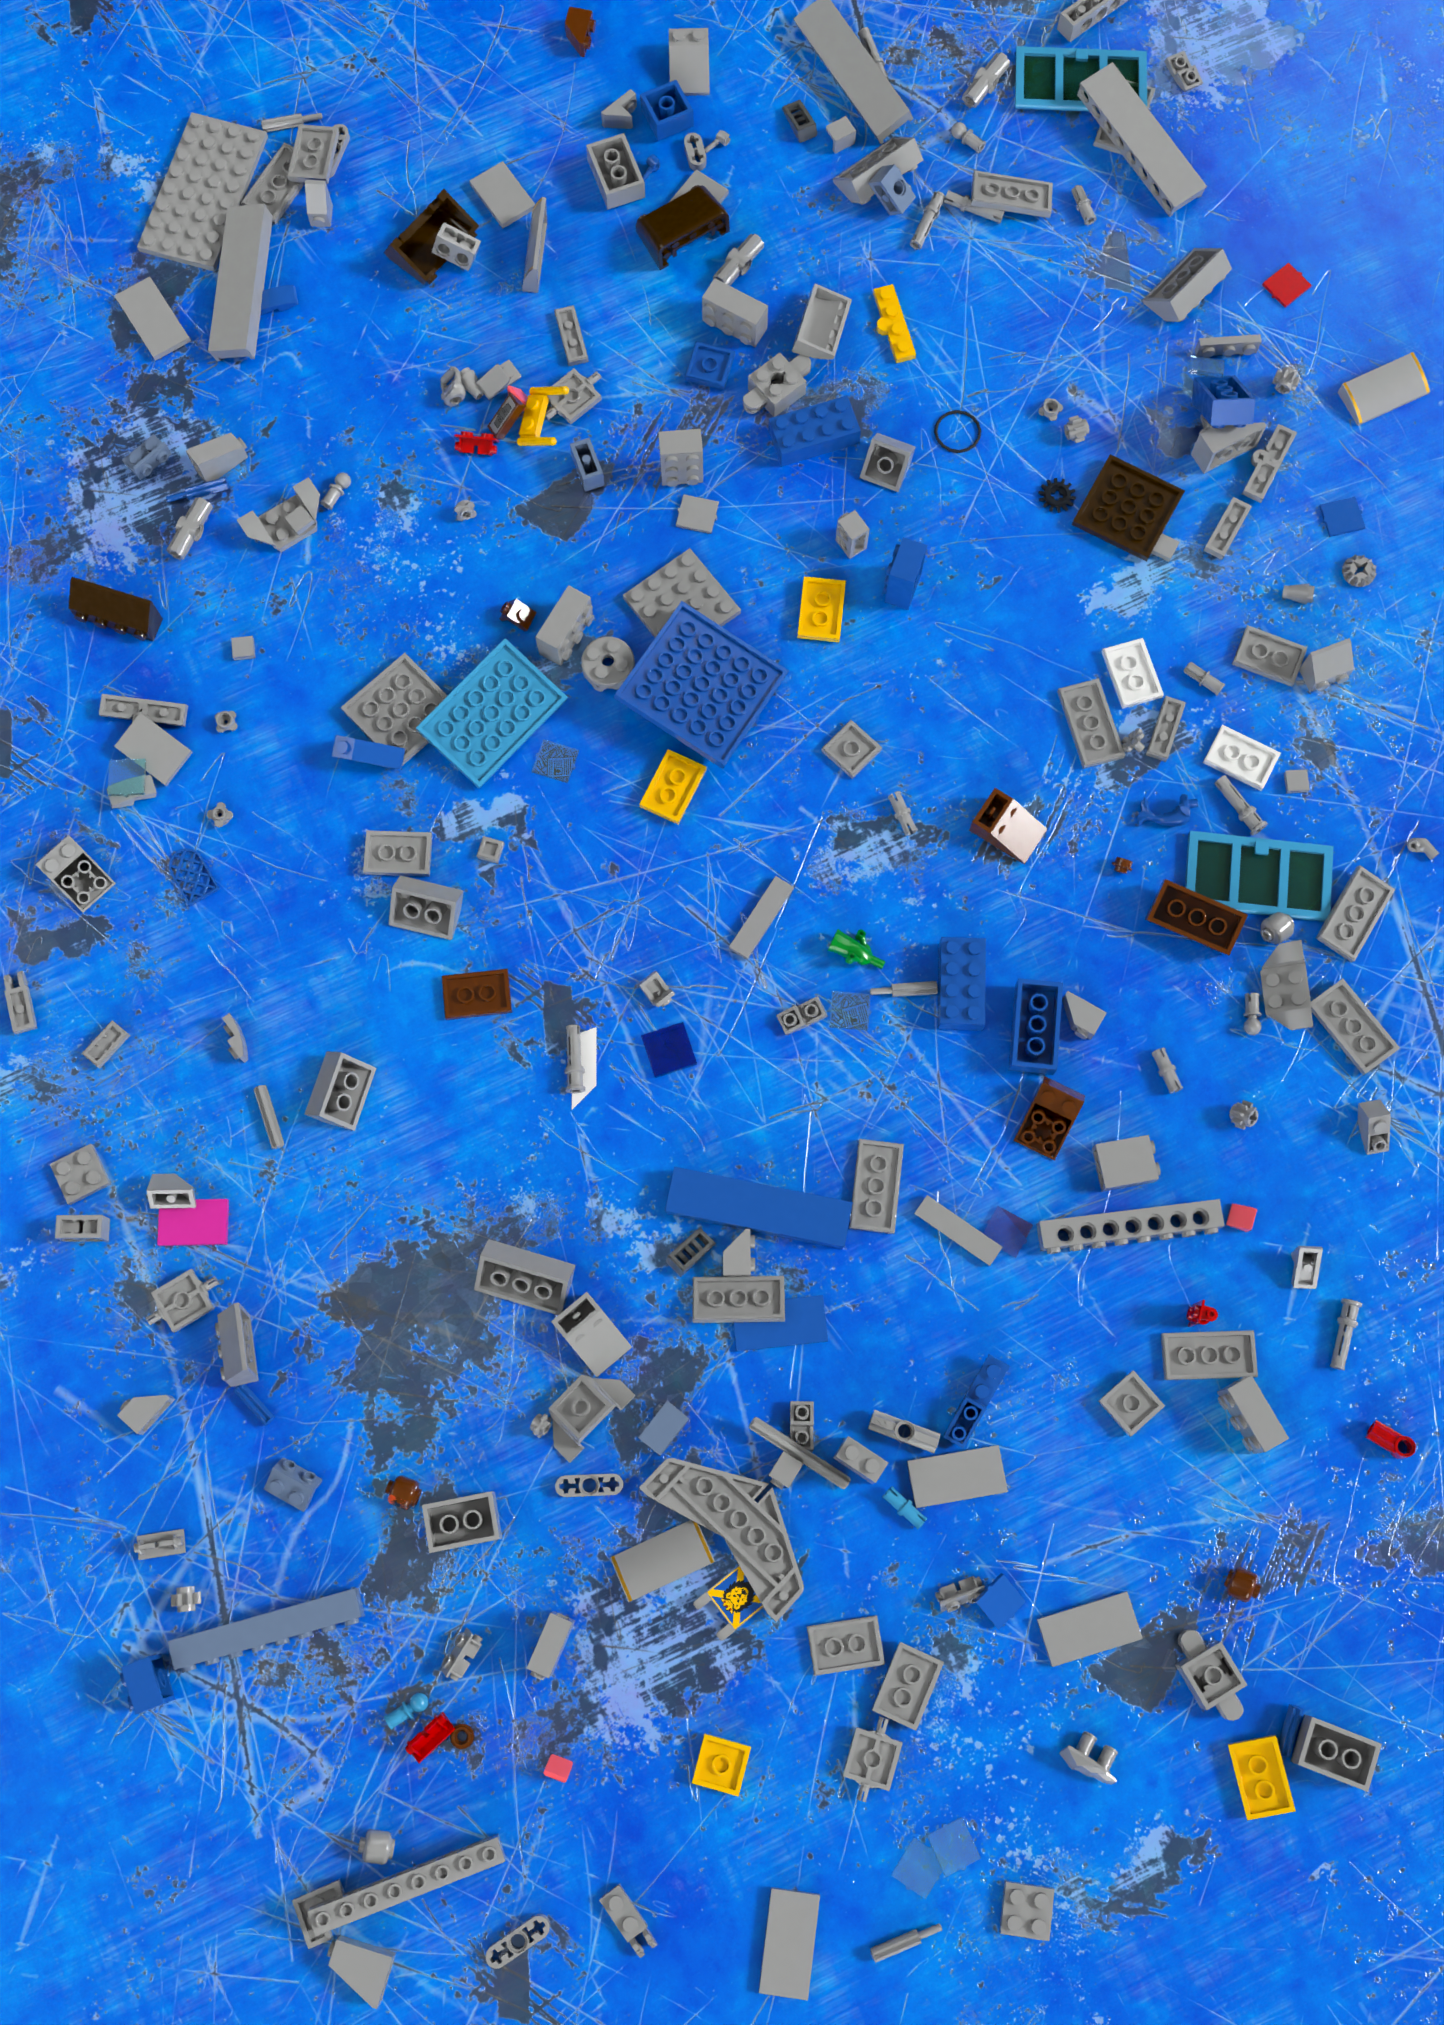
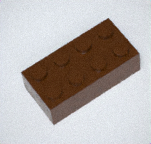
M1163 879L1145 920L1220 953L1230 955L1248 915L1167 879Z

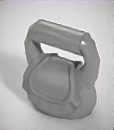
M452 366L441 377L440 381L442 389L441 399L449 407L461 403L466 395L465 388L461 383L460 371L457 367ZM455 376L454 380H452V382L448 386H446V384Z

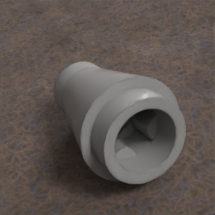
M469 367L461 370V383L465 390L476 400L481 398L484 393L476 384L478 378L474 370H471Z
M1309 583L1284 585L1282 598L1302 604L1312 603L1315 586H1310Z

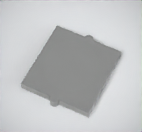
M683 494L681 506L678 508L679 514L676 527L712 534L714 522L717 520L716 514L719 501Z

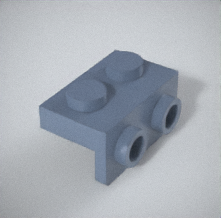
M282 1458L273 1467L264 1490L304 1512L308 1508L315 1490L321 1485L322 1479L316 1476L315 1473L298 1466L294 1461Z

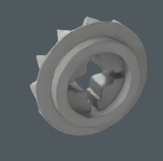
M1355 554L1348 558L1342 567L1344 579L1356 587L1369 585L1377 574L1376 566L1372 563V559H1367L1364 555L1357 556ZM1361 566H1364L1363 572H1359L1355 575L1357 567L1360 568Z

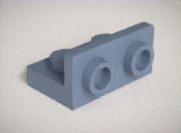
M153 434L122 459V461L141 480L145 476L150 475L159 464L167 461L171 452L167 444L161 442Z

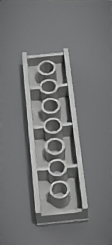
M816 0L794 18L801 33L880 144L884 143L883 140L906 121L913 120L906 104L831 0Z
M1113 62L1080 83L1077 96L1169 217L1184 205L1202 196L1207 185ZM1107 122L1111 125L1112 130L1108 127ZM1119 137L1123 141L1124 146L1120 143ZM1131 153L1134 155L1135 161L1131 157ZM1142 168L1146 171L1147 176L1143 173ZM1154 184L1158 187L1159 192L1155 189ZM1166 199L1170 203L1171 208L1167 205Z
M265 204L227 207L208 352L217 362L221 361V358L250 357V359H255L262 292L264 291L273 216Z

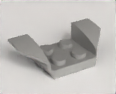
M308 477L293 486L296 495L259 517L252 510L238 518L237 522L247 537L270 544L278 551L283 552L317 532L316 517L320 493ZM302 505L315 523L298 535L286 521L285 517Z
M1302 940L1281 943L1276 947L1260 971L1266 1016L1273 1018L1290 1030L1313 1027L1312 1007Z
M581 1375L549 1407L550 1416L553 1419L554 1447L571 1463L584 1449L581 1444L582 1440L616 1406L622 1410L636 1395L621 1380L598 1379Z

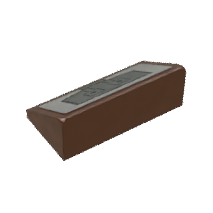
M509 393L487 426L496 439H504L526 407L512 393Z

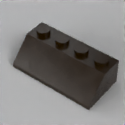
M72 577L70 580L69 609L76 620L83 623L89 621L103 629L109 627L122 635L128 633L142 641L146 639L154 641L163 618L152 601Z

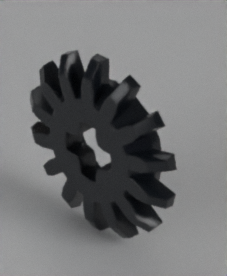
M1054 478V483L1047 480L1048 486L1041 485L1044 491H1039L1038 494L1044 497L1039 498V502L1046 501L1043 505L1044 508L1051 505L1050 512L1053 511L1054 507H1056L1057 513H1060V507L1067 511L1066 505L1073 506L1070 500L1076 499V496H1071L1075 489L1069 490L1072 484L1068 483L1065 485V479H1062L1060 483L1057 482V478ZM1056 491L1059 492V495L1063 496L1058 501L1054 500V496H1051Z

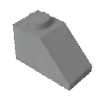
M305 180L306 207L310 225L331 227L333 204L326 181Z
M1067 991L1062 1001L1070 1028L1075 1031L1074 1033L1078 1037L1091 1040L1107 1012Z
M152 1174L146 1190L150 1209L196 1208L193 1186L176 1174Z
M169 1395L133 1397L121 1405V1411L117 1416L136 1434L144 1435L174 1402L175 1398Z

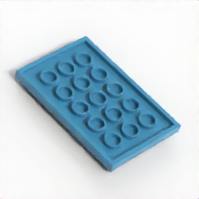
M505 638L416 727V730L480 789L568 697Z

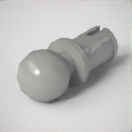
M957 122L952 126V136L956 139L962 138L961 143L963 145L967 144L978 154L984 149L986 142L976 136L972 129L967 131L964 123Z
M344 472L336 475L335 484L329 485V491L320 501L325 508L332 510L339 497L344 495L342 489H347L350 486V476Z
M1259 993L1245 994V1013L1243 1016L1248 1019L1244 1023V1030L1249 1035L1258 1034L1262 1028L1260 1021L1257 1019V1017L1262 1016L1259 1012Z

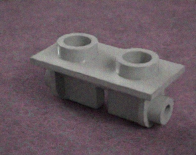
M184 1529L137 1536V1543H134V1552L138 1553L139 1560L186 1553Z
M971 1576L958 1581L961 1588L959 1591L956 1590L954 1583L939 1588V1591L935 1592V1596L940 1603L941 1612L946 1610L947 1612H952L960 1608L962 1604L968 1602L970 1604L975 1603L974 1600L985 1590L980 1577L975 1578Z
M468 1628L461 1632L455 1640V1647L451 1654H447L442 1662L441 1671L443 1674L455 1681L462 1678L470 1665V1662L464 1659L465 1655L474 1659L482 1646L481 1641L483 1638L477 1634L473 1636V1633Z

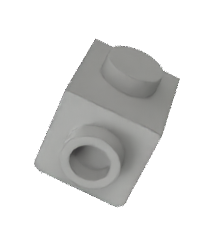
M657 971L652 972L638 983L646 997L656 1007L666 1006L672 1001L671 997L675 995Z

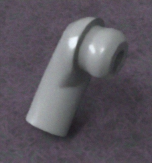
M1412 838L1407 842L1408 850L1411 852H1424L1430 860L1439 854L1426 838Z

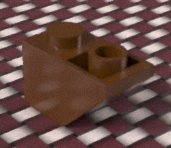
M569 6L565 20L566 37L579 55L585 57L586 50L591 47L590 35L591 32H595L596 20H593L592 10Z

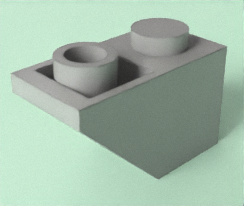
M1380 1099L1358 1103V1125L1367 1155L1389 1151L1391 1114Z
M745 1229L723 1251V1277L751 1276V1271H755V1258H751V1249H755V1235H750V1229Z

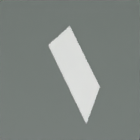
M597 1027L580 1033L581 1066L585 1069L583 1074L585 1092L572 1093V1109L596 1087Z

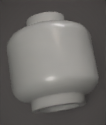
M1281 912L1272 914L1261 923V936L1271 944H1280L1294 933L1293 919Z
M370 1829L365 1837H360L358 1852L362 1853L364 1862L384 1865L388 1859H392L395 1839H392L391 1833L388 1831Z

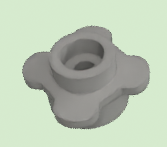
M1047 398L1044 400L1043 407L1039 408L1038 412L1041 416L1048 417L1050 421L1057 420L1058 413L1063 410V406L1056 399Z
M462 500L457 503L454 511L457 512L456 518L458 521L476 517L477 513L474 511L475 505L473 502Z
M234 711L217 713L215 715L217 722L216 730L219 733H223L226 730L235 731L238 727L235 723L236 713Z
M219 802L213 810L207 812V817L215 822L216 827L220 828L233 818V813L226 809V805L223 802Z
M538 1414L530 1425V1430L533 1431V1434L537 1435L538 1438L545 1435L551 1427V1417H548L546 1414Z

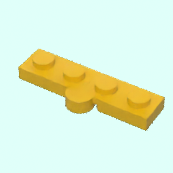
M893 284L873 289V295L881 316L877 321L876 329L880 335H888V341L895 362L900 363L916 359V352Z

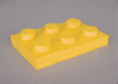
M804 576L797 638L829 642L840 641L845 580Z
M668 749L639 804L640 807L679 825L707 770V766Z
M1276 1735L1228 1744L1247 1820L1295 1812Z

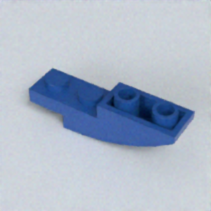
M990 1354L988 1355L954 1414L943 1436L944 1438L964 1449L1009 1369V1365Z

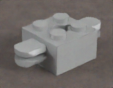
M778 353L748 376L749 392L743 396V408L745 411L755 414L765 407L775 417L806 394V380L803 377L811 371L810 358L799 354L788 362L781 353Z
M1188 1629L1182 1631L1178 1637V1644L1186 1658L1176 1663L1175 1666L1200 1708L1209 1710L1216 1706L1223 1718L1233 1721L1239 1719L1244 1709L1235 1693L1246 1687L1247 1683L1223 1643L1214 1640L1206 1645L1199 1632Z

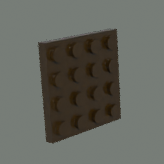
M1110 454L1075 516L1072 525L1147 562L1185 490Z

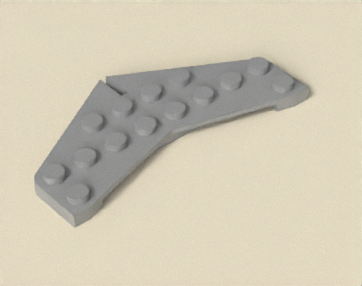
M675 1458L666 1459L639 1489L647 1497L722 1536L766 1613L777 1622L802 1594L804 1585L773 1487L757 1503L754 1499L769 1483Z

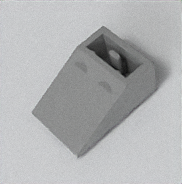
M66 835L35 863L83 913L116 884L69 835Z
M588 1292L583 1294L551 1321L596 1377L632 1348Z

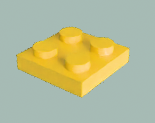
M705 1733L692 1783L739 1797L751 1746Z

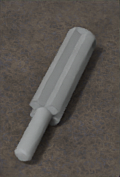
M298 113L261 120L263 131L271 132L299 127V124L304 125L303 122L320 120L323 117L322 113L305 116Z
M936 981L891 984V987L870 989L871 995L892 994V997L938 993Z
M938 1923L919 1932L916 1929L870 1948L873 1960L876 1963L921 1944V1939L942 1931L941 1924Z

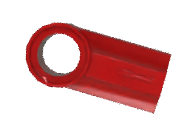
M1374 1420L1365 1437L1389 1451L1392 1456L1398 1459L1410 1457L1416 1450L1414 1440L1399 1434L1378 1420ZM1400 1441L1404 1442L1407 1446L1405 1454L1398 1450V1443Z

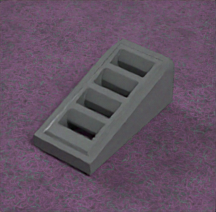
M801 100L782 107L800 143L817 136L816 123Z
M698 1228L667 1256L666 1263L682 1277L716 1243L701 1228ZM697 1237L706 1245L704 1248L695 1240ZM691 1244L698 1253L696 1254L688 1245ZM684 1250L692 1259L689 1260L682 1251ZM676 1257H678L685 1265L683 1266L682 1263Z

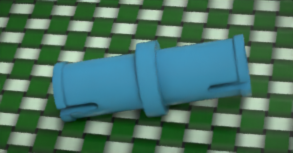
M893 1486L882 1496L897 1510L899 1516L903 1515L917 1530L927 1520V1517L912 1505L913 1502L910 1499L906 1500Z

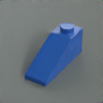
M336 735L332 756L402 770L405 748Z

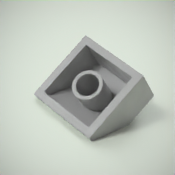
M876 433L871 440L860 478L899 492L916 447Z
M1350 638L1311 652L1299 671L1309 692L1316 689L1322 691L1332 683L1337 682V684H1340L1349 679L1350 674L1354 670Z

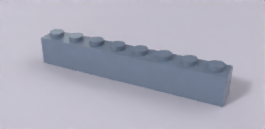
M359 1588L170 1640L168 1645L173 1669L181 1668L182 1673L197 1669L196 1664L205 1662V1666L219 1663V1657L228 1655L229 1659L243 1656V1650L250 1648L252 1653L267 1649L266 1644L275 1642V1645L279 1646L289 1643V1637L298 1635L300 1640L313 1636L312 1631L321 1629L322 1633L335 1630V1624L345 1622V1627L360 1623L359 1618L365 1616Z

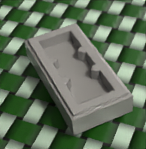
M112 1020L81 1054L100 1069L131 1035Z

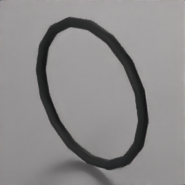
M954 410L945 413L938 419L935 424L934 433L941 447L950 452L962 453L976 446L980 440L981 428L973 415L966 411ZM950 414H965L976 423L978 436L974 444L968 448L961 450L951 449L945 446L939 439L937 433L938 425L943 418Z

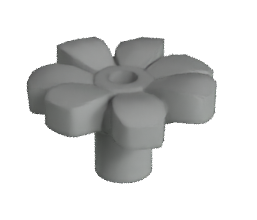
M1140 728L1132 731L1128 735L1129 738H1123L1121 742L1123 743L1124 752H1130L1133 748L1138 752L1144 749L1145 746L1140 740L1145 735Z

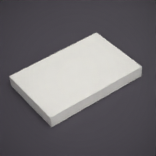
M1143 638L1102 650L1103 658L1122 709L1163 698L1164 694Z
M1222 725L1203 763L1262 791L1281 753Z

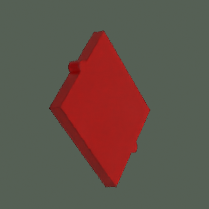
M1287 263L1262 284L1272 294V298H1276L1285 308L1312 286L1302 276V273L1298 272L1290 263Z

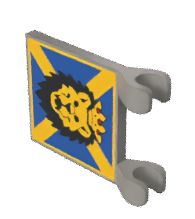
M739 1565L693 1602L695 1608L699 1610L712 1601L726 1619L728 1624L716 1634L721 1641L725 1640L763 1608Z

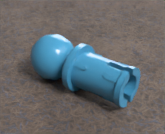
M416 1693L411 1697L409 1704L403 1701L400 1707L385 1715L384 1719L389 1728L394 1729V1727L409 1717L410 1719L414 1718L412 1714L414 1711H424L428 1706L427 1696L423 1693Z

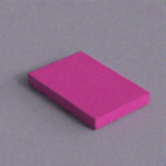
M195 1199L196 1208H159L157 1245H227L229 1200Z

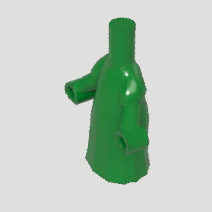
M837 929L827 950L843 956L848 964L857 962L859 965H867L870 963L880 969L885 964L884 960L873 956L870 946L866 943V933L862 929L858 930L855 935L856 940Z

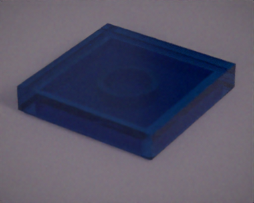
M683 1022L641 1035L655 1078L697 1065Z

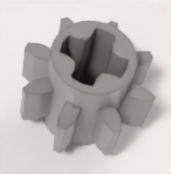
M1285 367L1282 371L1277 370L1272 384H1276L1275 389L1279 393L1288 394L1290 391L1296 390L1300 377H1296L1297 371L1295 369Z
M1078 415L1068 418L1069 422L1064 425L1066 438L1068 440L1072 439L1075 443L1085 441L1084 437L1086 434H1089L1087 420L1079 418Z
M1245 1100L1242 1103L1237 1102L1230 1110L1231 1122L1235 1123V1127L1245 1130L1246 1126L1251 1127L1255 1125L1258 1120L1257 1108L1253 1107V1103Z
M195 1586L176 1588L177 1594L171 1595V1607L177 1606V1612L195 1611V1604L201 1603V1592H195Z

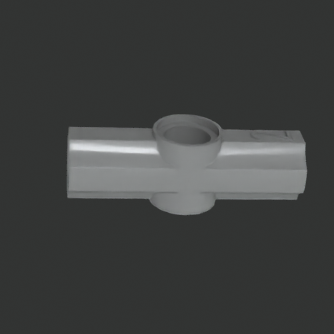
M1002 52L996 53L985 68L981 67L977 71L973 83L962 95V100L967 107L976 108L987 93L991 94L994 91L999 78L1010 65L1007 55Z
M750 234L738 249L733 248L726 257L723 266L713 276V280L716 278L730 286L740 274L744 275L751 267L752 260L764 248V242L757 234Z
M201 497L195 498L187 514L179 518L176 524V533L166 549L174 558L184 560L193 542L201 538L204 531V523L213 509L212 504Z
M874 1410L868 1426L869 1430L931 1453H935L941 1435ZM906 1425L909 1427V1437H900L898 1434L899 1426Z

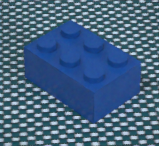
M904 537L900 545L896 544L892 563H889L886 571L887 576L883 589V594H886L885 603L909 610L922 574L928 545Z

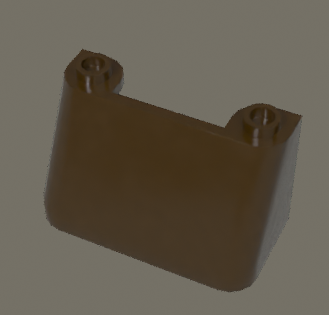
M696 185L687 193L651 213L640 216L636 223V232L659 270L669 266L667 260L671 255L673 258L677 256L676 250L709 232L713 236L715 231H718L721 236L730 232L728 213L703 185Z
M445 189L436 196L437 198L427 206L398 238L396 237L384 252L392 262L423 285L426 282L430 285L437 278L435 273L447 261L431 253L436 236L443 223L474 238L478 235L475 231L479 225Z

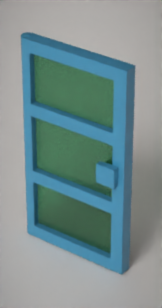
M1016 46L1015 109L1089 111L1077 96L1080 83L1112 62L1124 78L1131 81L1128 83L1147 107V51Z
M1190 831L1188 833L1185 888L1243 913L1271 916L1276 912H1281L1294 919L1325 922L1331 910L1334 846Z

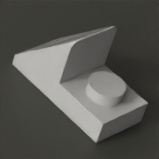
M632 89L601 112L602 125L605 128H633L631 113L637 107L636 93Z
M507 360L501 365L496 364L476 384L488 400H490L509 385L511 386L522 376L512 362Z
M1298 1246L1291 1253L1294 1261L1291 1282L1293 1288L1316 1289L1323 1252L1322 1247Z

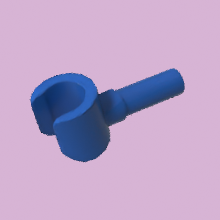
M654 154L650 155L646 160L649 167L642 176L644 182L653 171H657L660 168L659 159Z

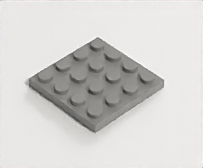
M690 548L623 594L625 602L654 637L658 635L681 601L721 627L741 614V609Z
M404 653L346 702L341 709L372 742L405 748L404 765L429 743L416 730V727L447 695Z

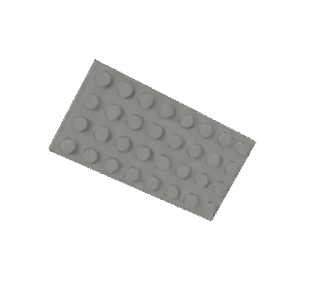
M192 112L137 248L139 252L215 272L221 257L227 207L241 206L268 139L267 132Z

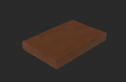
M508 969L442 976L446 1020L512 1013Z

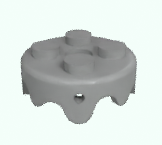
M601 637L592 641L585 648L581 658V666L585 679L590 682L594 689L602 692L608 688L618 690L635 667V660L631 648L624 641L615 637ZM605 658H611L614 660V663L611 666H605L602 664V661Z

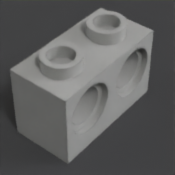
M443 223L436 236L431 253L469 271L476 258L481 241Z
M856 510L851 513L843 514L838 519L835 540L848 558L851 559L867 549L870 529Z
M56 1215L55 1238L63 1242L109 1241L110 1219L103 1215Z

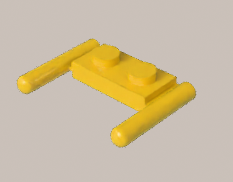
M567 386L531 387L517 444L518 446H554L557 443L555 437H540L549 401L548 395H567L569 388Z

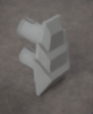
M1084 1731L1076 1748L1067 1746L1060 1751L1059 1754L1072 1770H1077L1106 1784L1112 1785L1117 1782L1116 1778L1109 1771L1118 1754L1114 1748L1104 1745L1097 1762L1088 1757L1097 1741L1093 1734Z

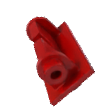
M461 431V435L455 434V437L459 439V442H455V450H459V453L474 454V447L478 446L477 454L490 456L497 454V446L494 445V442H499V440L494 438L493 434L481 433V437L473 436V432Z
M1205 1300L1194 1303L1187 1311L1188 1327L1196 1324L1205 1325L1209 1321H1215L1218 1317L1217 1310L1205 1306Z
M444 1712L435 1715L434 1719L424 1727L422 1732H419L411 1741L407 1742L405 1750L410 1755H413L420 1764L455 1728Z

